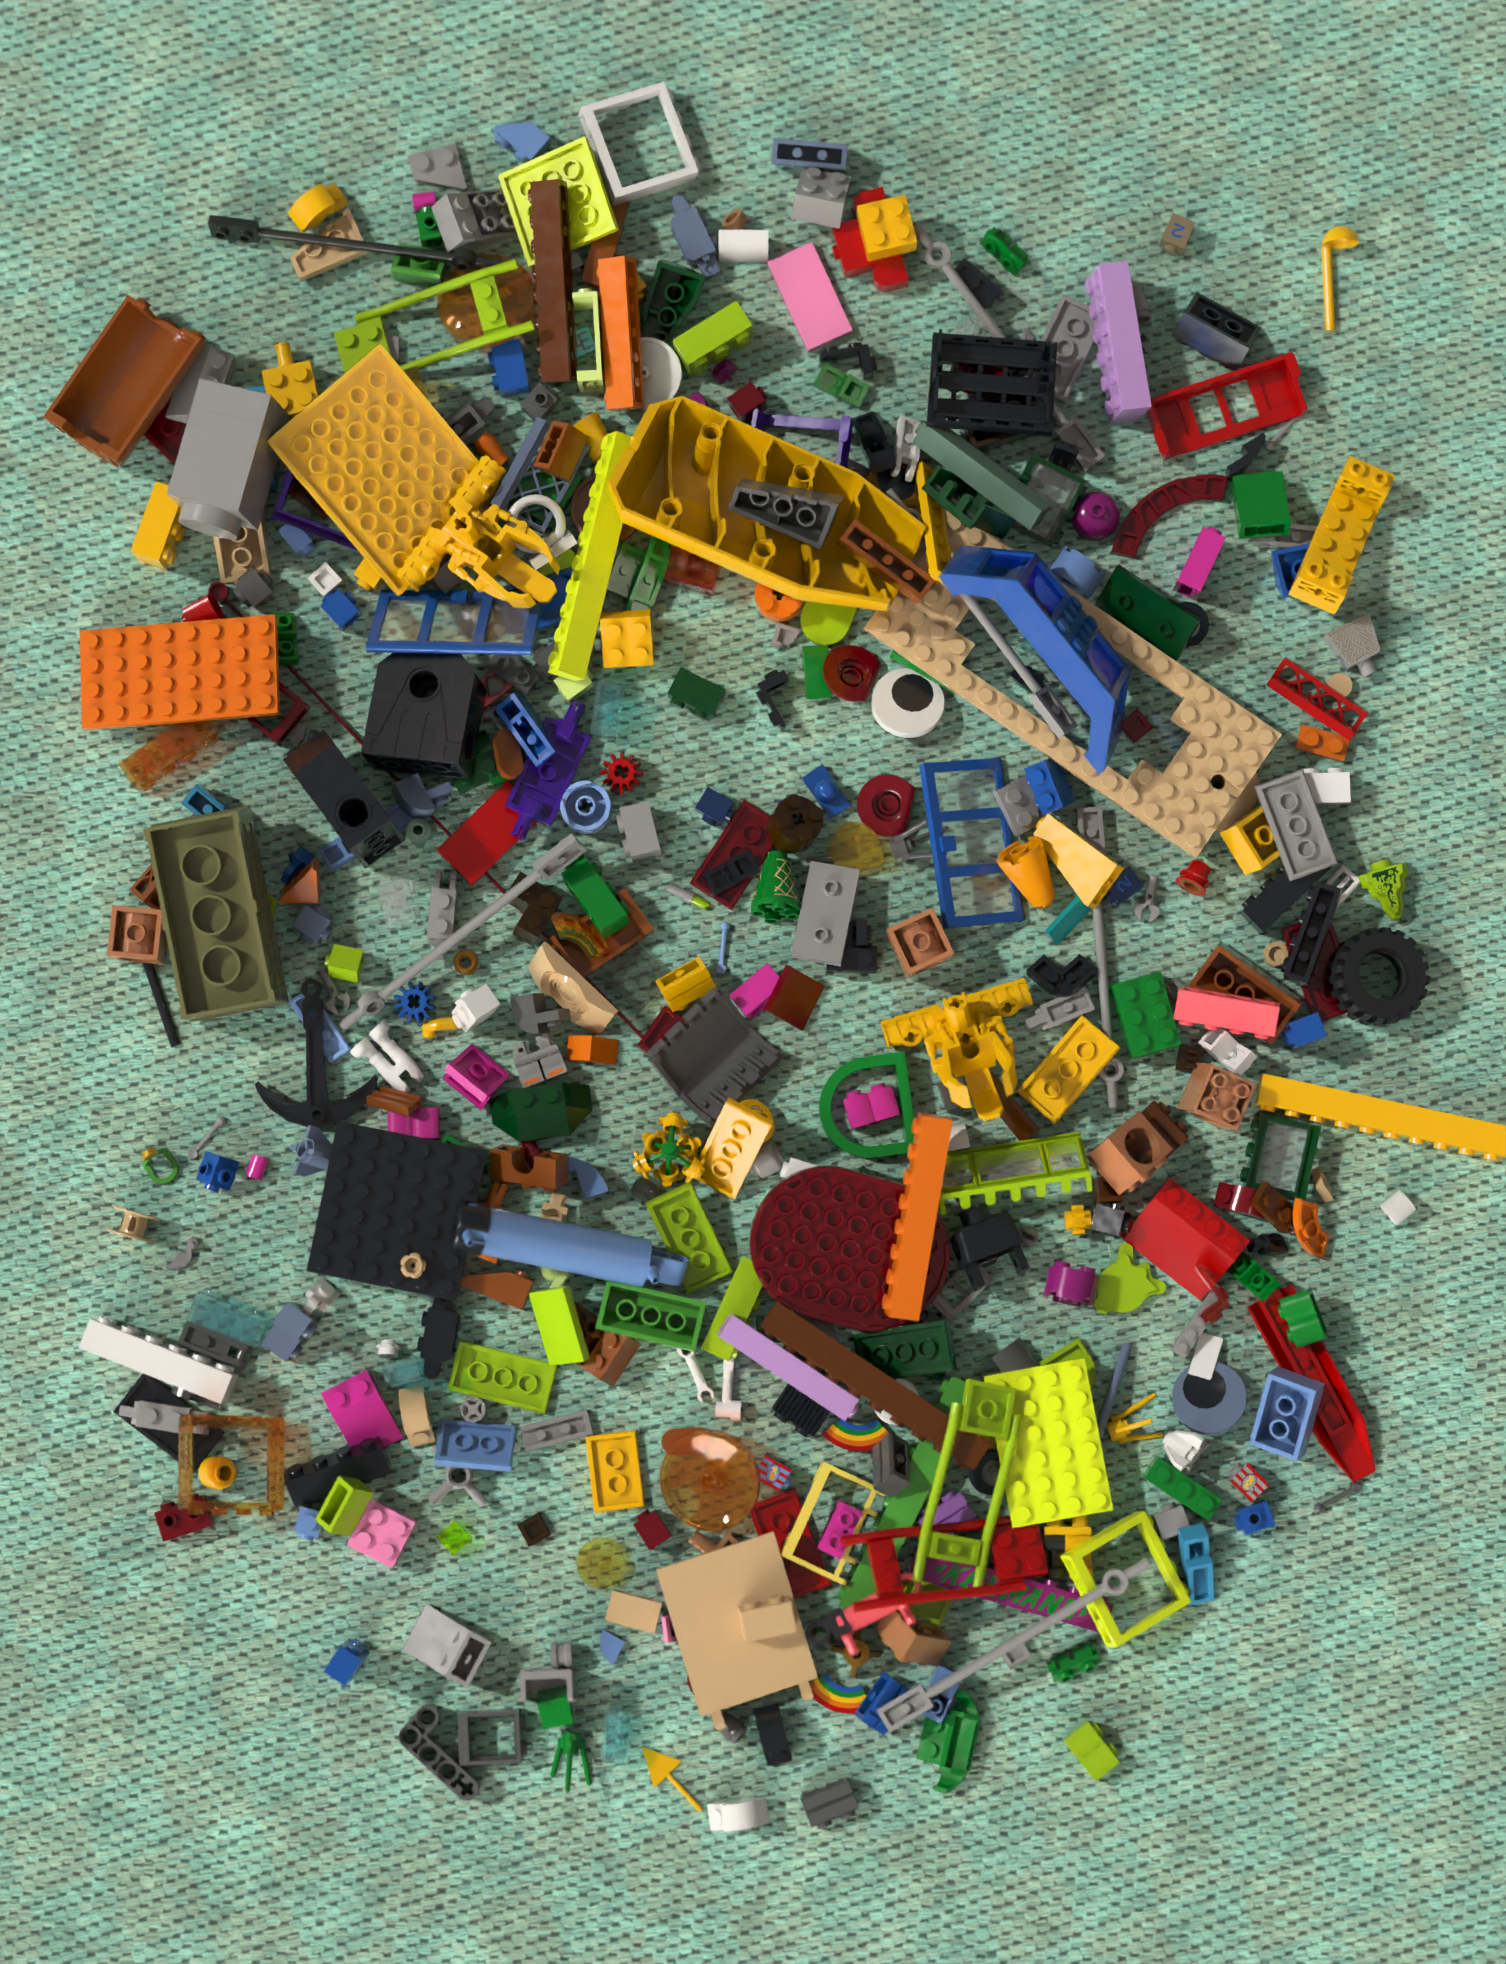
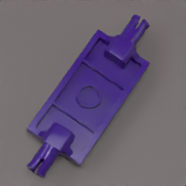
M571 700L564 719L558 721L546 716L543 721V725L557 752L539 767L534 765L529 756H527L524 762V769L518 776L505 804V808L519 814L517 822L510 833L515 838H517L522 829L519 839L525 841L533 821L549 827L554 822L563 794L570 786L591 740L590 735L578 729L577 724L586 708V705L581 702L575 711L578 701Z

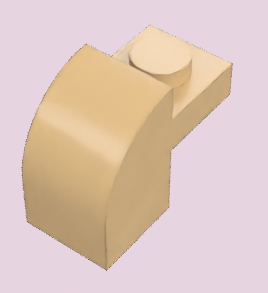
M423 1384L399 1389L400 1412L410 1447L435 1442V1434L429 1416V1404Z

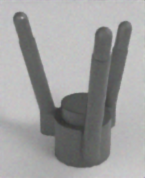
M928 820L918 823L905 832L895 835L894 839L889 840L895 859L901 858L902 862L911 859L933 858L932 852L910 854L911 851H914L913 843L930 836L929 832L910 838L909 835L927 825ZM947 826L942 827L943 832L948 829Z

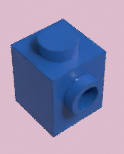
M338 589L336 592H329L322 599L324 603L320 605L321 608L342 631L347 629L361 616L359 610L354 606L357 601L349 592L343 594Z

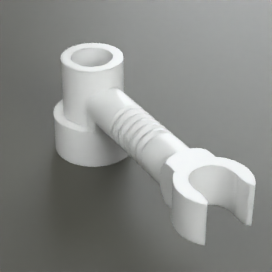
M676 1348L678 1354L686 1359L698 1389V1400L703 1403L701 1396L703 1391H709L711 1397L714 1398V1391L707 1385L697 1363L695 1352Z
M731 1357L729 1362L723 1359L722 1402H716L715 1417L730 1418L731 1421H741L742 1401L732 1400L735 1359Z

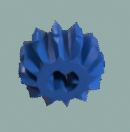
M409 981L408 991L403 986L399 988L404 993L403 996L394 995V999L401 1001V1003L394 1005V1009H403L398 1015L401 1019L408 1014L407 1022L412 1023L414 1016H416V1020L420 1024L422 1023V1014L428 1019L431 1018V1015L426 1011L427 1009L436 1010L435 1005L429 1004V1002L436 1000V996H427L432 990L429 986L422 991L423 982L419 981L415 989L413 982ZM417 996L421 998L418 1001L420 1006L418 1008L413 1006V1009L409 1006L412 1004L410 999L412 997L417 999Z

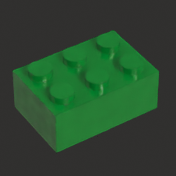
M1161 971L1110 986L1130 1060L1182 1045Z

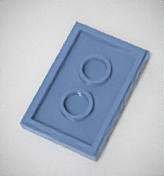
M441 1419L434 1463L437 1466L511 1472L517 1426Z

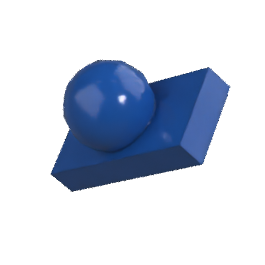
M823 764L802 777L803 782L830 820L851 806Z

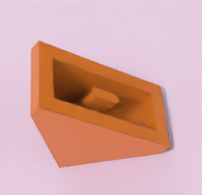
M316 857L282 888L279 898L280 902H319L321 894L319 860Z
M568 1035L566 1060L616 1065L618 1040L591 1035Z

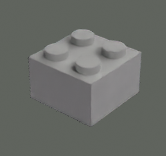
M803 167L795 192L791 219L840 229L848 199L851 176H846L839 172L822 171L815 167Z
M649 801L619 808L620 815H616L620 834L625 833L626 839L622 840L626 858L631 857L634 863L662 856Z

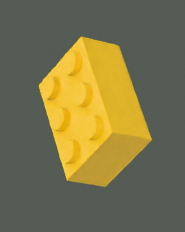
M156 481L130 552L138 561L167 571L168 566L173 565L176 559L177 552L174 549L177 541H182L185 528L178 522L182 508L167 495L169 485Z

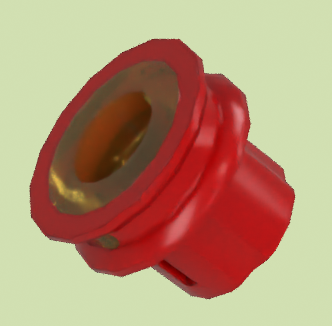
M1191 860L1188 868L1180 871V876L1176 878V883L1188 893L1203 896L1210 884L1207 878L1211 868L1200 860Z

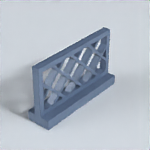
M537 416L494 495L490 506L496 504L502 510L509 512L510 509L507 506L510 500L522 498L525 495L536 492L542 495L541 491L555 487L558 496L555 502L559 505L590 446L585 444L569 482L564 480L556 482V478L551 476L553 483L540 487L536 474L542 473V471L539 469L534 470L532 460L534 456L538 455L539 451L537 450L543 444V439L550 425L546 423V420ZM530 465L531 472L525 473ZM533 475L536 488L523 492L520 485L522 478ZM564 484L561 491H559L558 486ZM518 487L520 493L514 495ZM540 505L529 509L525 507V510L519 513L517 519L525 521L530 528L544 534L554 515L551 511L548 513L545 506ZM540 509L544 510L546 519L542 526L532 522L530 512ZM526 514L528 519L524 518L521 515Z

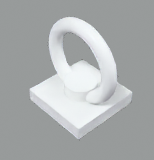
M539 494L528 495L516 501L510 508L508 513L516 519L525 507L534 504L545 506L553 513L556 520L555 532L546 535L542 539L550 547L555 557L577 544L569 529L565 531V515L561 507L553 499ZM506 521V525L515 528V523ZM516 543V547L519 550L530 554L527 557L535 570L549 562L545 555Z

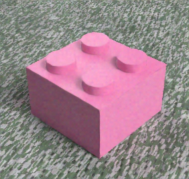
M371 1498L347 1546L390 1568H394L418 1520L375 1498Z

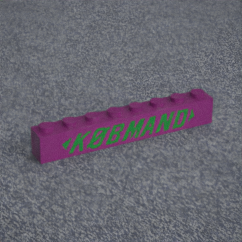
M916 1545L907 1573L913 1574L918 1549ZM927 1557L923 1581L948 1589L973 1587L976 1566ZM987 1566L984 1585L998 1584L994 1568ZM1035 1577L1023 1578L1026 1590L978 1597L1048 1617L1078 1599L1081 1595L1076 1587L1069 1586V1589L1066 1590L1059 1588V1582L1045 1579L1044 1583L1035 1581ZM1103 1595L1102 1598L1111 1614L1114 1605L1108 1602L1109 1597ZM1086 1606L1060 1621L1099 1633Z

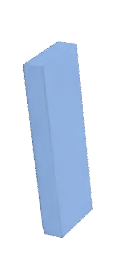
M307 988V992L313 994L311 988ZM301 992L289 1000V1003L303 1022L302 1001L305 996ZM311 1009L308 1012L310 1019L316 1018V1010ZM324 1009V1028L322 1030L324 1055L332 1064L352 1049Z

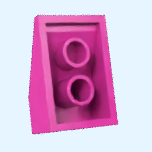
M370 1369L321 1393L332 1417L350 1447L359 1444L366 1438L380 1436L384 1447L404 1438Z

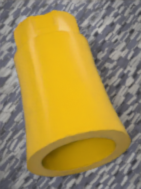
M598 411L586 416L573 425L588 436L585 444L590 446L588 454L596 464L601 458V442L606 434H608Z

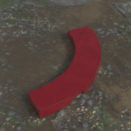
M1201 474L1182 479L1179 478L1153 490L1133 507L1123 521L1115 537L1111 554L1135 558L1140 542L1147 530L1158 518L1175 507L1202 500L1223 502L1229 476Z

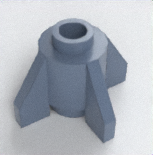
M308 1125L305 1137L310 1139L302 1140L298 1146L293 1144L290 1146L291 1150L297 1151V1158L302 1161H297L294 1174L304 1177L328 1169L332 1144L320 1128Z

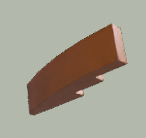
M608 192L607 196L619 230L591 243L581 284L599 288V280L596 273L598 259L616 257L625 218L631 201L613 206Z

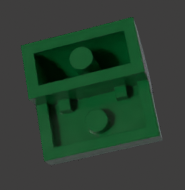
M486 729L478 734L470 780L452 778L460 795L491 781L488 774L491 773L492 778L500 775L496 765L492 741Z

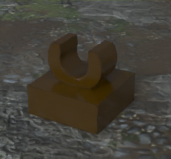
M1180 1045L1178 1047L1175 1070L1192 1073L1196 1063H1202L1204 1048Z

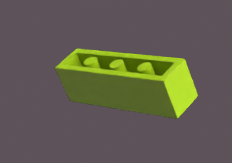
M742 1256L701 1347V1350L728 1362L731 1357L736 1359L739 1350L721 1339L716 1333L730 1313L751 1326L752 1322L748 1320L752 1311L757 1312L762 1302V1298L758 1296L763 1285L755 1273L750 1258Z

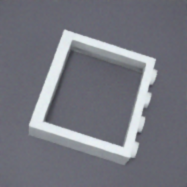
M664 81L588 104L580 109L579 119L585 135L589 139L598 169L613 206L696 180L698 170H700L699 161L691 153L690 138L688 134L683 132L681 114L679 111H675L672 91L666 88ZM658 97L685 168L622 188L595 116Z

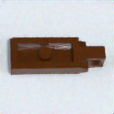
M1262 1181L1250 1204L1277 1231L1296 1235L1293 1225V1207L1268 1182Z

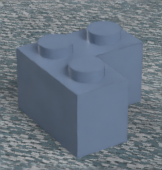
M287 1302L273 1321L274 1326L261 1344L284 1361H289L291 1358L295 1360L303 1350V1347L300 1346L303 1340L310 1339L317 1330L318 1326L315 1323L318 1319L311 1314H306L296 1303Z

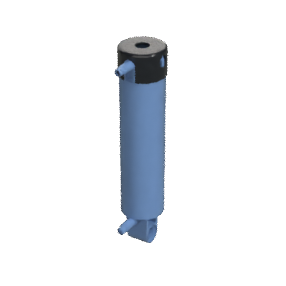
M460 1200L456 1206L449 1237V1247L454 1251L478 1256L485 1255L642 1287L645 1280H650L653 1284L660 1282L680 1286L683 1284L689 1259L683 1255L652 1249V1241L650 1239L494 1208L490 1205L467 1200Z

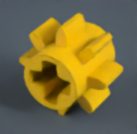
M1071 1205V1211H1064L1065 1230H1072V1235H1085V1229L1091 1228L1090 1210H1084V1205Z

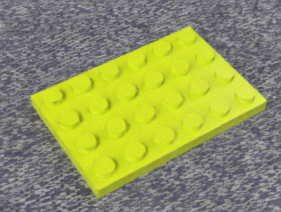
M1085 1358L984 1376V1381L987 1383L1016 1388L1012 1414L1021 1416V1422L1005 1486L1012 1528L1113 1510ZM995 1438L1001 1465L1007 1440Z

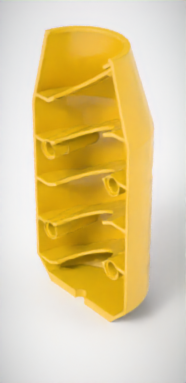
M684 396L649 404L632 436L629 446L625 448L608 480V489L622 523L801 601L887 612L899 591L836 543L852 521L856 519L910 561H913L926 529L923 523L857 472ZM742 479H749L841 495L844 498L827 541L821 549H818L728 510L733 493Z

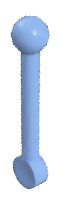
M723 922L720 925L722 939L719 965L716 967V971L719 974L726 972L724 960L727 931L730 929L728 922Z

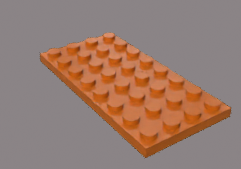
M275 614L80 631L82 729L84 730L280 715L278 622Z

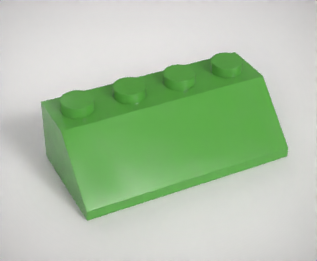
M607 1280L595 1329L695 1352L707 1302Z

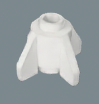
M1178 1429L1174 1432L1169 1431L1162 1441L1164 1444L1163 1450L1167 1453L1173 1466L1185 1475H1189L1195 1461L1210 1445L1199 1434Z

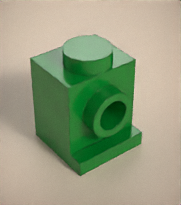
M432 206L423 207L420 209V213H416L420 241L423 247L444 243L431 208ZM434 221L432 226H427L425 223Z

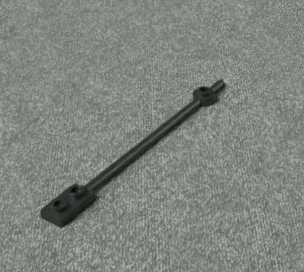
M210 215L208 220L211 237L219 240L230 239L243 243H260L261 238L437 260L452 262L458 270L463 272L473 270L476 266L490 267L503 263V260L499 258L478 256L476 252L468 248H457L453 253L262 228L259 226V222L255 220Z

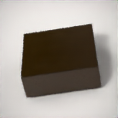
M540 1512L517 1524L528 1547L552 1535Z

